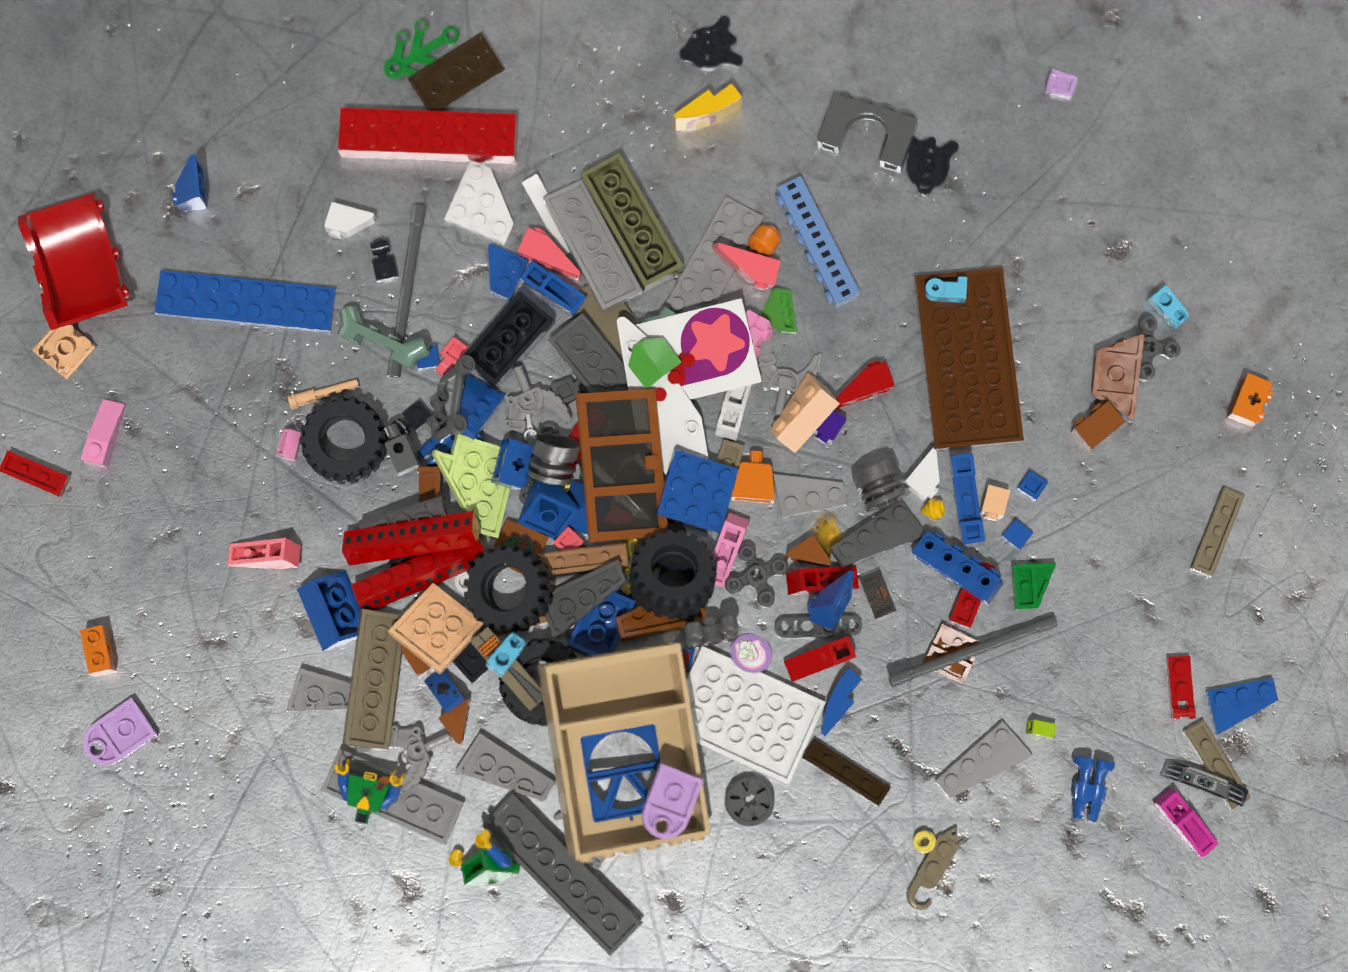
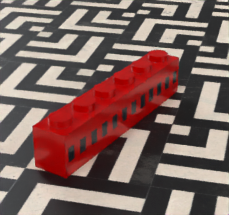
M474 511L348 530L344 531L342 553L348 565L351 566L474 547L479 545L480 525Z
M479 539L478 546L423 554L353 583L351 586L360 608L374 611L427 589L432 583L436 585L466 572L469 566H475L473 560L477 556H484V549Z

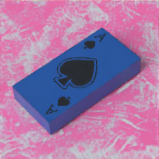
M445 671L441 675L436 672L424 681L446 713H449L465 701Z

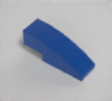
M534 261L530 263L520 277L521 283L572 315H575L587 298L554 273L548 272Z
M849 667L837 682L826 705L820 734L823 738L855 703L848 695L862 679Z

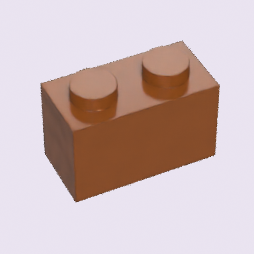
M1109 401L1104 405L1101 402L1090 410L1092 415L1087 419L1082 416L1073 424L1075 428L1071 433L1087 452H1090L1126 422Z

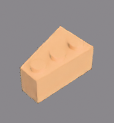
M808 372L773 424L771 432L776 439L796 453L840 403L824 384Z

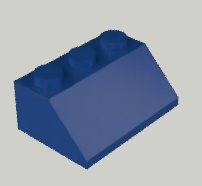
M346 571L313 579L297 589L323 651L339 647L357 638L361 608L356 600Z

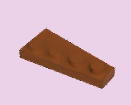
M638 607L617 617L615 624L620 640L623 642L684 629L687 623L693 621L678 618L669 620L667 619L668 616L663 615L659 618L654 616L655 613L653 611L648 613L643 607ZM705 607L699 609V612L695 615L694 622L708 619Z

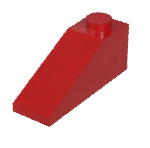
M878 360L867 364L868 368H865L836 397L840 404L834 410L894 390L895 385L886 361L880 363Z
M857 567L806 568L786 573L788 595L819 593L849 571L854 572L853 589H859Z

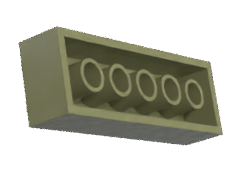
M620 153L581 173V179L644 292L653 289L684 271V265Z

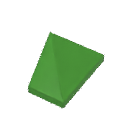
M773 289L761 316L769 320L772 327L778 332L797 333L791 290Z

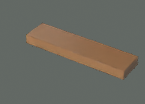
M626 543L537 554L540 556V560L546 562L548 565L547 571L551 572L552 575L597 570L616 560L621 562L622 567L629 566Z

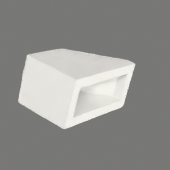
M331 202L324 227L331 237L341 239L343 236L348 238L374 224L376 217L374 213Z
M932 448L903 485L923 502L927 497L932 499L939 491L936 487L940 482L937 451Z

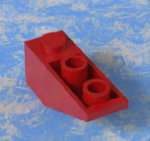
M847 636L785 660L784 664L791 682L854 659L857 656L850 638Z

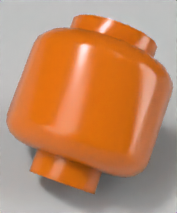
M771 225L758 226L748 238L750 251L770 257L780 245L781 240L778 230Z

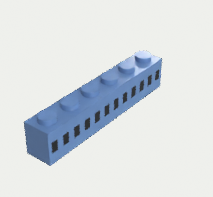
M800 176L777 187L776 201L780 208L784 207L787 213L785 214L786 221L796 231L794 235L799 246H804L806 250L804 256L809 265L813 264L816 270L814 276L819 285L823 284L826 290L824 295L829 304L832 303L834 308L859 297L860 291L802 177Z

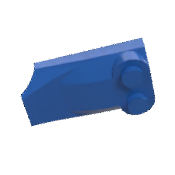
M622 586L579 620L567 646L586 656L614 652L620 639L615 620L617 617L632 611L636 602L632 597L631 590Z

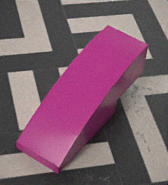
M1168 788L1153 801L1172 827L1200 858L1205 857L1219 844L1194 810L1188 807L1176 790Z

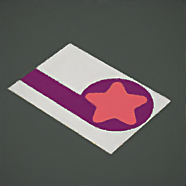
M742 298L635 325L649 339L663 338L677 357L682 351L683 356L691 354L695 357V364L692 367L687 368L684 366L686 382L682 385V389L690 400L762 382ZM636 344L629 345L628 348L630 352H632L633 347H635Z

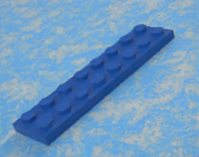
M160 270L154 313L161 316L331 333L336 288Z

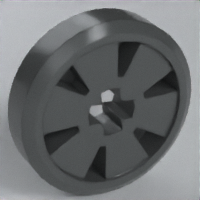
M744 776L735 780L729 786L725 795V808L728 815L736 823L743 826H756L763 823L770 817L775 805L774 793L769 784L755 776ZM750 795H753L756 805H750L748 808L744 805L746 802L743 799L745 796L750 797Z

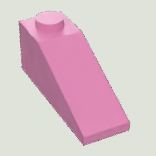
M103 399L83 449L81 460L86 464L108 469L125 404Z
M730 512L713 552L714 560L717 563L715 584L723 588L750 520Z

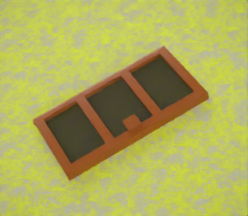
M642 389L575 394L589 543L652 538L653 534L657 532L665 534V530H668L667 518L656 515L664 486L656 390Z

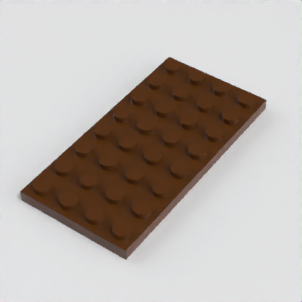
M1003 267L915 276L934 449L946 450L1023 442L1024 437ZM958 276L967 277L965 303L931 301L925 295L926 284L931 279L937 278L943 282H957Z

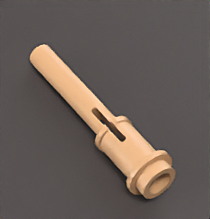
M357 379L316 391L312 388L297 394L292 392L287 397L291 409L296 408L297 410L300 406L316 403V399L355 389L359 385Z

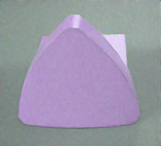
M1053 68L1046 83L1045 93L1055 94L1071 100L1078 77Z

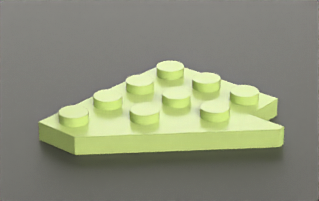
M461 434L455 435L451 454L434 450L432 455L463 512L474 511L480 525L479 534L496 539L499 537L510 493V488L491 483L500 446L477 439L472 440Z

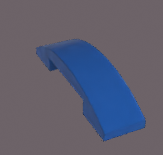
M973 453L950 456L953 491L962 543L964 545L985 542L983 520L980 515L975 480L976 472Z

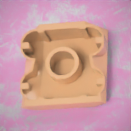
M70 324L54 330L49 329L32 351L64 378L68 379L96 346Z

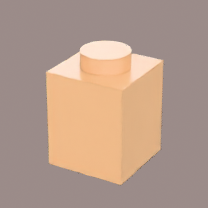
M988 485L985 490L980 514H984V518L992 521L1002 519L1011 490Z

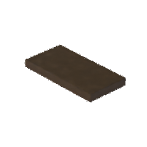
M479 33L410 76L407 80L427 111H440L504 71V68L482 33Z

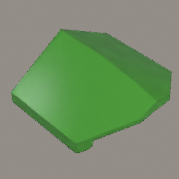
M663 338L644 339L633 347L628 367L642 385L648 389L682 362Z

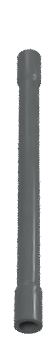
M418 204L412 206L409 240L394 336L400 339L399 343L401 344L405 340L420 234L426 209L425 206ZM390 357L387 377L400 378L402 365L396 363Z
M1050 615L1032 624L910 669L888 675L889 683L894 688L911 682L915 678L1026 637L1041 634L1057 628V620L1054 615Z

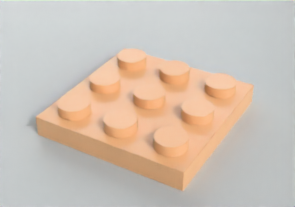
M432 583L388 630V633L441 675L485 626L483 622H479L473 617L474 614Z

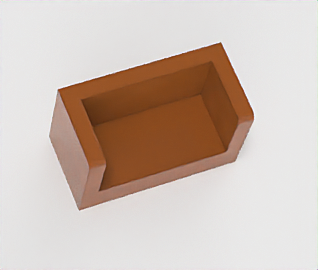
M417 468L419 474V503L442 496V472L440 468Z

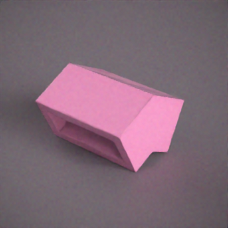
M282 429L276 456L296 462L302 433L291 429Z

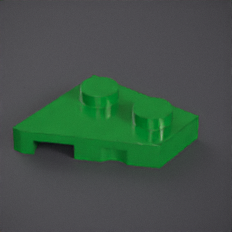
M1056 563L1012 565L1015 610L1039 608L1049 580L1055 570Z

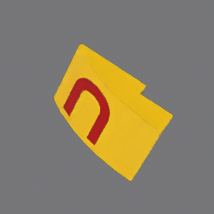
M732 84L715 96H713L710 90H707L673 115V128L675 131H689L719 123L741 110L742 96Z

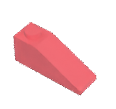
M527 228L518 249V256L580 281V271L551 238L546 235V232L539 228H534L533 230Z
M722 243L713 244L712 250L743 279L754 284V288L766 290L775 286L781 261Z
M287 538L232 543L229 546L227 565L267 569L298 568L301 546Z

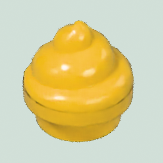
M932 498L921 509V513L934 521L939 520L945 515L944 503L942 500Z

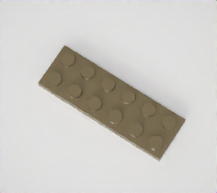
M366 609L360 610L342 742L344 745L384 751L389 749L402 644L390 636L388 630L402 615Z

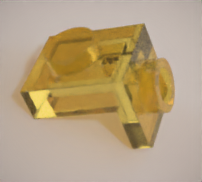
M827 520L823 521L815 527L817 532L813 534L828 557L832 555L829 549L844 539L835 527L837 523L835 520H832L830 523Z

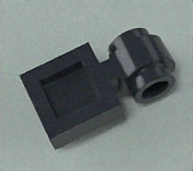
M383 238L374 240V242L370 243L373 256L377 255L379 257L372 260L377 283L399 278L394 256L386 257V253L390 252L388 239L383 240Z
M418 400L402 413L406 419L405 421H401L398 418L392 424L397 423L401 434L407 432L409 435L411 433L409 430L411 426L417 432L427 424V418L431 414L421 401Z

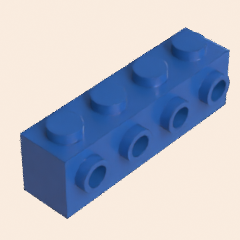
M926 531L912 551L914 558L989 606L1004 584L1000 578L1001 574L993 568L985 569L981 566L982 562L974 556L968 558L962 554L964 550L955 544L948 545L944 542L945 538L937 532L931 534Z

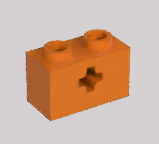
M1247 373L1241 381L1228 418L1250 427L1256 425L1257 422L1261 423L1266 412L1263 410L1265 402L1269 403L1273 395V390H1270L1273 383ZM1250 397H1253V398H1254V400H1253V402L1255 403L1254 405H1251V404H1250V403H1251V400L1249 399Z
M100 625L80 630L88 674L99 676L116 672L108 628Z

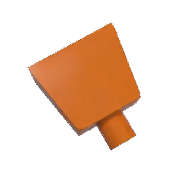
M750 451L749 463L740 462L731 500L774 504L772 465L763 464V452Z

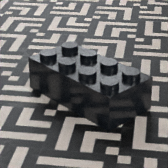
M519 291L464 355H469L474 359L475 369L473 371L495 390H498L514 372L513 369L521 364L555 325L554 319Z

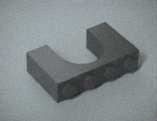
M834 93L817 140L818 148L839 154L848 129L858 121L873 120L881 124L888 135L880 158V167L901 173L918 126V118H915L913 114L908 112H895L889 106H875L869 100L861 99L859 101L853 99L851 95L846 93H840V95Z

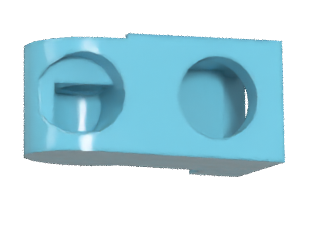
M958 276L957 282H943L937 278L931 279L926 284L925 295L931 301L965 303L967 277Z
M1167 285L1161 287L1146 300L1174 329H1177L1190 317L1187 310Z
M512 632L488 659L485 666L502 678L525 648L527 642Z

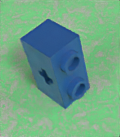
M513 439L502 440L491 483L513 490L523 489L529 479L527 470L528 466L531 465L529 463L530 457L534 456L532 445Z

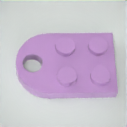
M130 698L88 728L84 736L83 746L85 753L93 762L101 765H113L158 736V734L136 701ZM99 742L103 745V752L96 756L92 753V746Z
M660 763L642 809V821L648 832L661 839H670L681 834L688 824L704 780ZM659 820H665L667 823L666 830L661 833L657 832L655 828L656 823Z

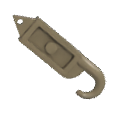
M957 827L943 835H938L935 848L927 854L906 894L907 902L913 909L925 910L932 904L931 900H928L925 904H918L915 901V895L920 886L931 889L938 885L960 846L957 839Z

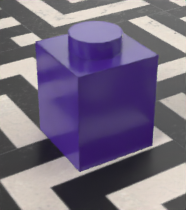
M833 411L814 432L815 438L823 444L828 442L832 445L845 425L847 418Z

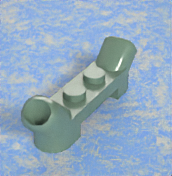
M347 306L339 312L342 322L337 333L339 336L359 346L365 338L393 351L390 358L408 369L413 370L417 360L428 357L430 354L429 345L424 338L419 337L401 344L399 343L400 339L388 333L386 337L380 334V329L369 325L368 328L365 327L358 308Z

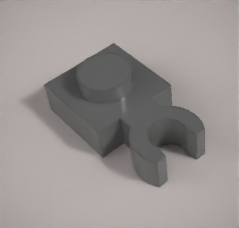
M571 377L554 383L549 387L556 396L563 400V404L575 401V394H578L577 392H588L578 379L573 383Z

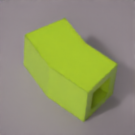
M1028 720L1026 734L1053 739L1057 724L1039 720Z

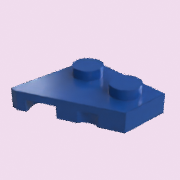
M489 244L490 292L511 301L520 282V277L524 273L529 261L507 250Z

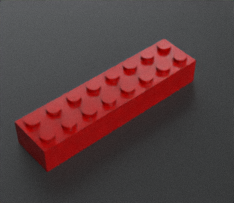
M340 107L338 151L341 157L470 162L472 160L484 163L511 164L516 162V114Z

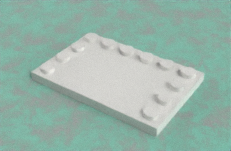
M702 646L686 681L696 743L789 785L826 702L761 672H745L739 669L732 659Z

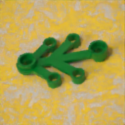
M418 20L414 24L415 33L410 54L402 59L403 47L408 42L409 37L406 32L399 31L395 36L396 45L393 57L387 59L384 63L385 75L390 79H399L403 75L408 77L414 75L418 70L406 66L413 62L428 66L438 60L425 55L445 43L449 45L456 43L459 39L458 30L452 26L446 27L442 31L441 36L420 48L423 33L427 30V24L423 20ZM418 23L424 24L425 29L423 31L417 29ZM448 31L454 32L455 37L453 39L447 38L446 34ZM399 34H404L406 36V40L404 42H400L398 40ZM392 64L398 65L399 70L397 72L391 71L390 66Z

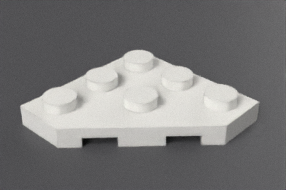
M470 160L444 219L449 223L506 245L514 223L490 167Z

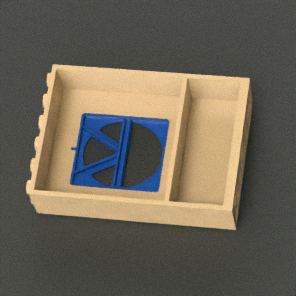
M669 642L538 665L568 856L579 860V863L593 861L595 856L611 858L616 856V852L632 854L638 852L637 848L653 850L660 848V844L669 843V846L682 844L684 839L700 841L705 839V835H711L703 784L688 824L678 836L670 839L658 838L648 832L642 821V809L649 791L636 777V773L658 770L661 763L702 779L680 643ZM628 732L639 736L649 745L656 759L588 772L589 760L594 748L603 738L613 733ZM623 776H625L644 800L643 803L634 808H613ZM613 778L605 801H601L593 791L590 783L592 781ZM659 820L656 823L655 828L657 832L661 833L666 830L667 823L665 820Z

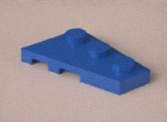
M468 374L464 382L459 415L463 416L467 422V428L462 434L475 440L503 402L505 394Z
M1273 678L1206 691L1215 736L1278 701Z

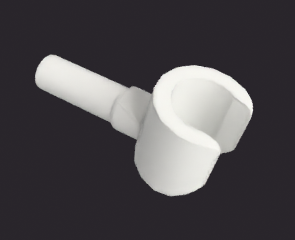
M526 414L527 431L524 433V438L527 442V433L533 432L535 435L537 434L533 430L531 414Z

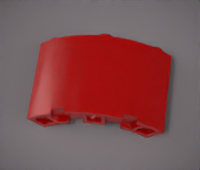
M94 192L18 216V227L28 253L33 252L35 265H33L37 282L43 289V293L40 294L43 314L50 330L128 306L127 298L130 297L127 285L124 284L118 259H121L118 247L113 246L102 214L105 211L101 199L97 200Z

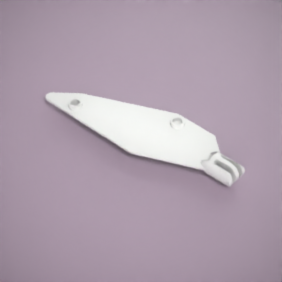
M619 317L617 327L628 389H646L628 367L632 354L628 347L630 344L637 345L642 340L649 338L627 318ZM666 374L648 389L656 390L657 388H663L667 393L664 401H657L662 467L667 476L674 450L708 460L709 457L700 414L680 384H671L668 381V374ZM647 399L630 400L635 429L639 434H649ZM645 443L651 452V443Z

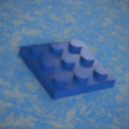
M674 450L656 515L721 534L738 469Z

